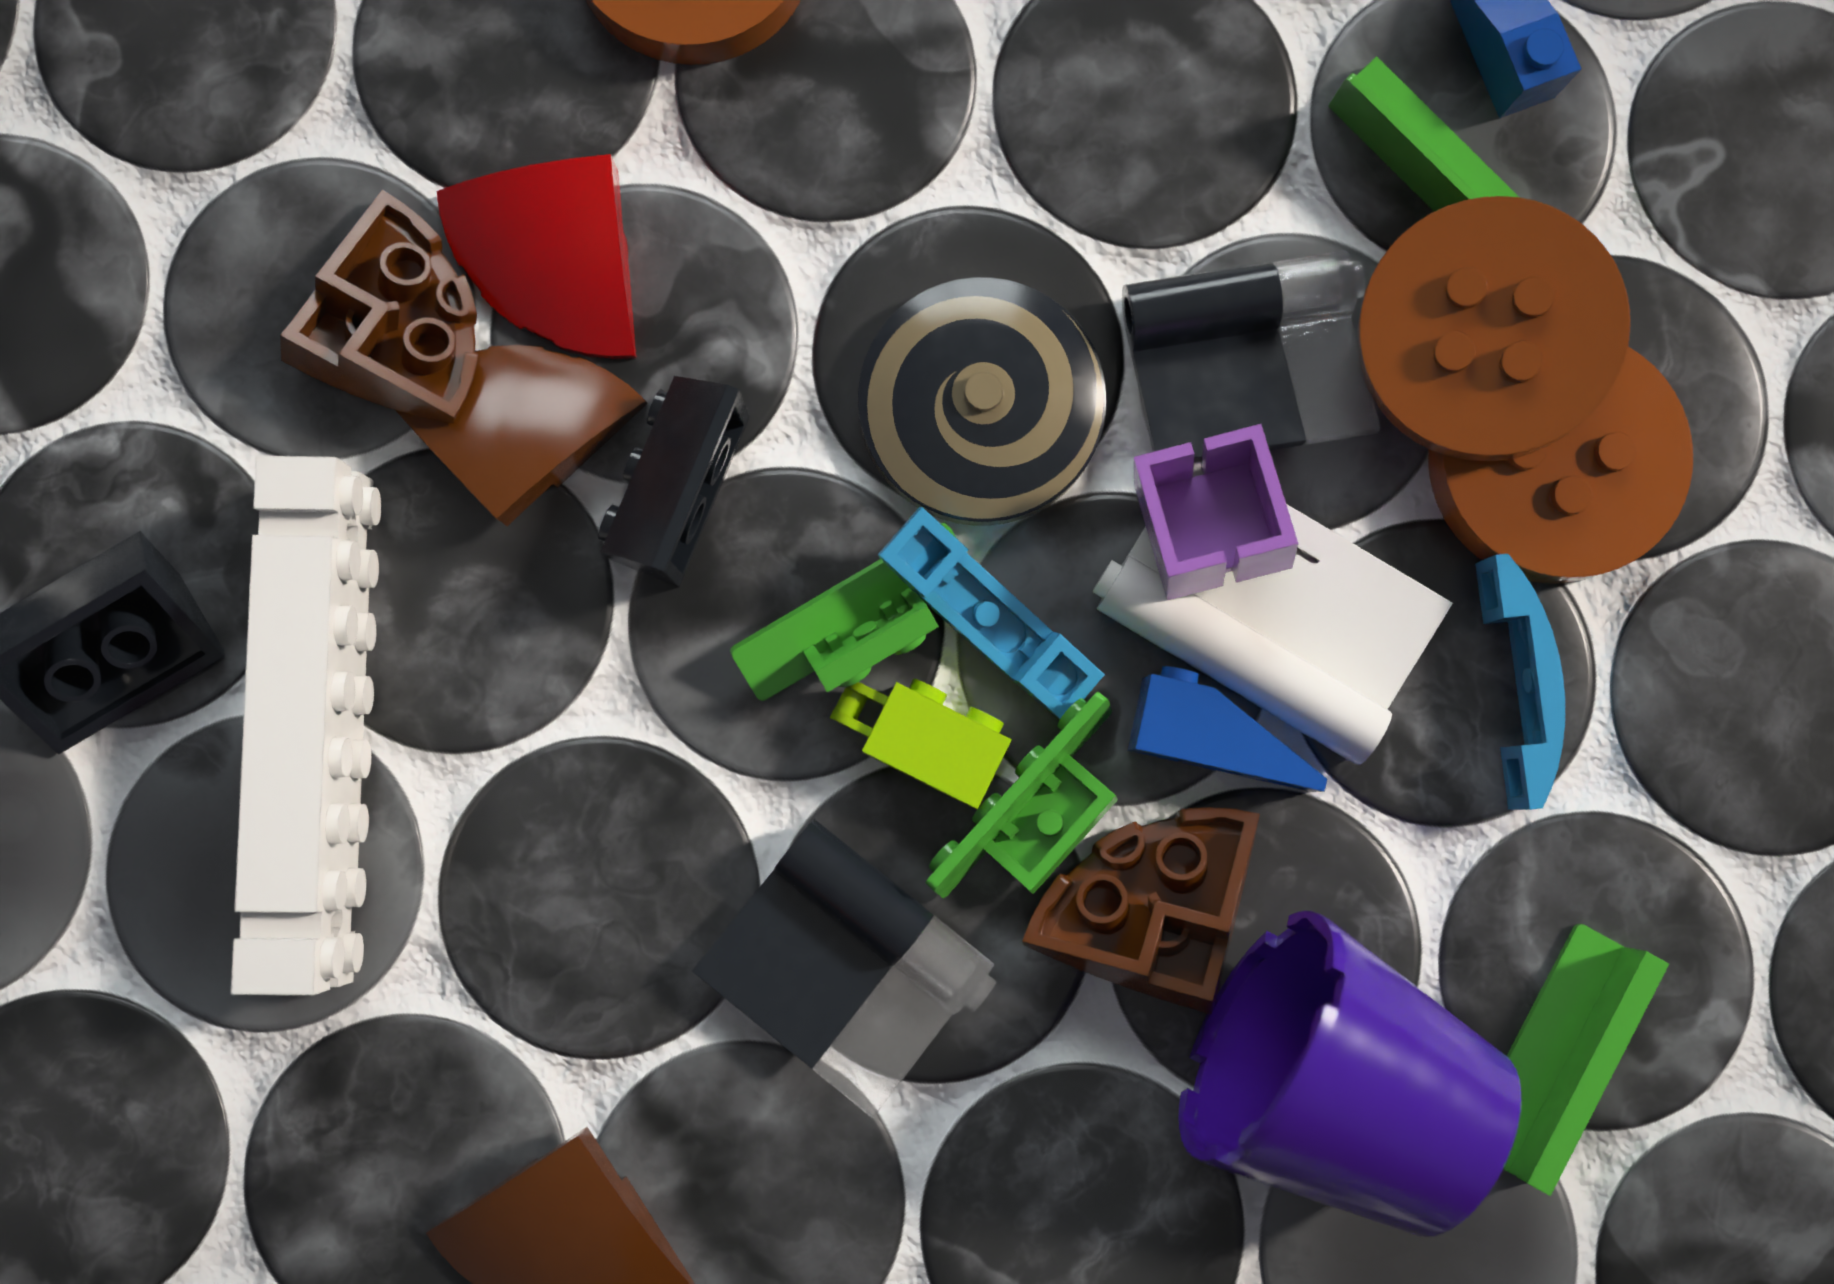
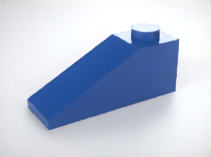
M1450 0L1499 119L1554 99L1582 70L1560 16L1548 0Z
M1162 666L1160 675L1150 674L1143 678L1127 751L1307 792H1325L1326 777L1216 688L1198 684L1199 673L1176 667Z

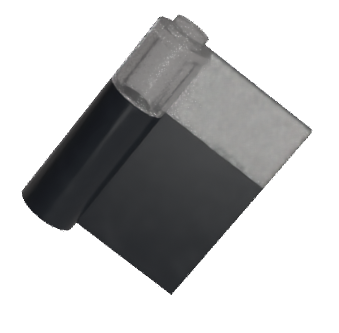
M1341 250L1123 285V319L1152 451L1155 452L1191 442L1194 451V463L1202 462L1204 438L1258 424L1262 425L1270 451L1377 434L1381 427L1373 398L1365 383L1360 367L1357 338L1351 319L1357 299L1363 298L1365 294V275L1359 261H1352L1348 252Z
M815 818L799 835L777 863L771 874L692 970L700 979L871 1118L875 1117L951 1015L956 1014L963 1006L974 1012L996 984V981L988 975L994 966L991 960Z

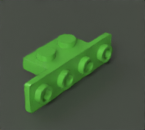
M941 523L955 537L952 529L946 523ZM879 559L730 648V653L760 701L767 700L814 671L828 693L838 686L848 687L858 683L869 674L873 665L888 656L912 651L925 640L927 633L939 626L927 604L919 595L912 591Z
M1098 691L1088 702L1083 698L1074 702L1058 722L1057 727L1062 731L1045 749L1038 745L1022 759L1015 770V774L1019 778L1003 796L998 792L992 794L977 809L972 818L976 826L960 843L955 840L950 841L936 854L929 865V869L933 873L925 882L935 893L942 898L947 897L987 852L1034 894L1117 802V796L1073 758L1078 750L1111 715L1112 709L1106 697Z

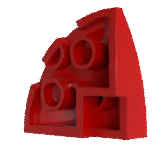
M611 154L569 158L522 166L463 181L436 191L439 215L445 236L460 267L464 268L469 278L480 290L482 298L499 315L519 330L526 328L540 337L553 341L554 345L559 349L567 352L607 359H636L627 238L623 232L619 171Z

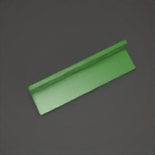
M1377 56L1357 75L1351 73L1343 81L1328 105L1434 212L1448 205L1479 197H1519Z
M1584 924L1574 925L1507 1054V1057L1514 1064L1520 1080L1521 1112L1515 1140L1503 1170L1551 1196L1669 963L1647 951L1624 947Z

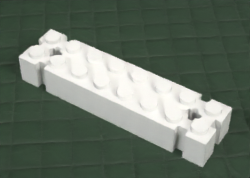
M256 456L254 509L259 511L258 535H252L235 912H241L240 938L234 939L231 994L315 995L330 990V987H340L352 983L354 972L360 970L363 961V937L360 933L351 931L352 907H361L363 905L366 895V875L364 869L358 868L359 842L366 840L369 827L367 806L361 804V780L368 777L371 767V747L368 740H363L364 714H370L374 701L373 681L370 676H366L367 651H372L375 646L376 621L373 613H368L369 588L376 586L379 576L377 553L375 550H366L367 530H372V525H378L380 521L381 496L378 488L373 487L374 481L361 472L351 471L352 467L337 457Z

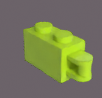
M913 678L909 688L896 682L889 697L860 682L845 687L830 716V719L868 737L862 750L864 754L974 809H978L1012 739L1000 734L1004 725L1002 721L974 707H970L966 716L943 705L947 694ZM867 699L884 707L874 728L857 721Z

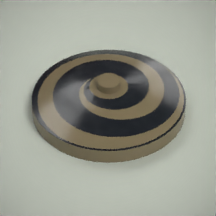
M991 277L957 279L929 288L903 304L888 318L872 341L864 359L858 387V412L863 439L872 461L887 483L901 497L917 508L923 507L930 515L942 520L972 526H991L1010 523L1036 514L1062 497L1075 484L1094 455L1101 438L1106 414V387L1101 363L1092 342L1084 329L1064 307L1040 291L1021 283Z

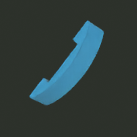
M919 507L879 552L878 557L967 642L1060 720L1074 702L1080 698H1086L1105 674L1060 633L1053 632L975 561L967 553L969 549L923 507Z
M1499 554L1475 563L1483 624L1508 622L1525 744L1500 747L1508 810L1541 809L1544 807L1552 790L1563 749L1565 731L1563 672L1551 625L1534 588L1509 554Z

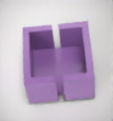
M1261 424L1204 438L1201 462L1203 475L1193 477L1194 451L1191 442L1134 457V487L1167 601L1222 587L1224 585L1225 573L1233 572L1235 582L1237 583L1293 568L1299 543Z

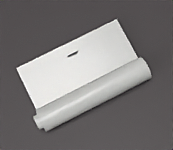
M1195 462L1193 465V477L1203 475L1201 462ZM1287 505L1299 543L1292 569L1237 583L1235 582L1233 572L1225 573L1224 585L1222 587L1167 601L1146 526L1122 565L1113 560L1110 561L1092 591L1102 598L1097 610L1357 766L1368 759L1381 741L1392 716V713L1387 709L1453 604L1451 601Z

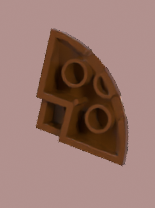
M382 190L315 276V291L280 335L281 361L319 381L378 405L418 417L454 423L465 404L472 386L478 359V353H475L476 341L474 325L477 321V311L467 279L464 274L457 276L451 263L442 252L440 236L423 218L403 202Z
M503 345L489 346L487 349L475 351V353H478L473 383L465 404L454 423L395 411L486 509L501 523L509 526L552 484L558 488L648 403L627 383L608 370L586 359L548 351L543 347Z
M1212 807L1181 809L1172 819L1161 820L1145 826L1132 822L1111 832L1095 842L1092 847V853L1081 861L1068 875L1061 873L1057 876L1042 897L1030 919L1022 940L1023 945L1112 983L1212 1015L1238 913L1260 814L1238 809Z
M588 1126L539 1159L536 1158L426 1233L440 1254L459 1274L472 1284H695L626 1176L622 1179L619 1177Z

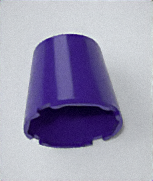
M1300 911L1289 915L1286 926L1287 930L1279 936L1266 931L1248 949L1218 992L1212 1015L1207 1014L1189 1057L1200 1063L1194 1089L1187 1088L1180 1094L1179 1130L1184 1147L1194 1158L1208 1165L1417 1236L1434 1237L1452 1230L1469 1217L1488 1195L1501 1174L1512 1149L1521 1112V1086L1514 1064L1501 1051L1328 918L1313 911Z

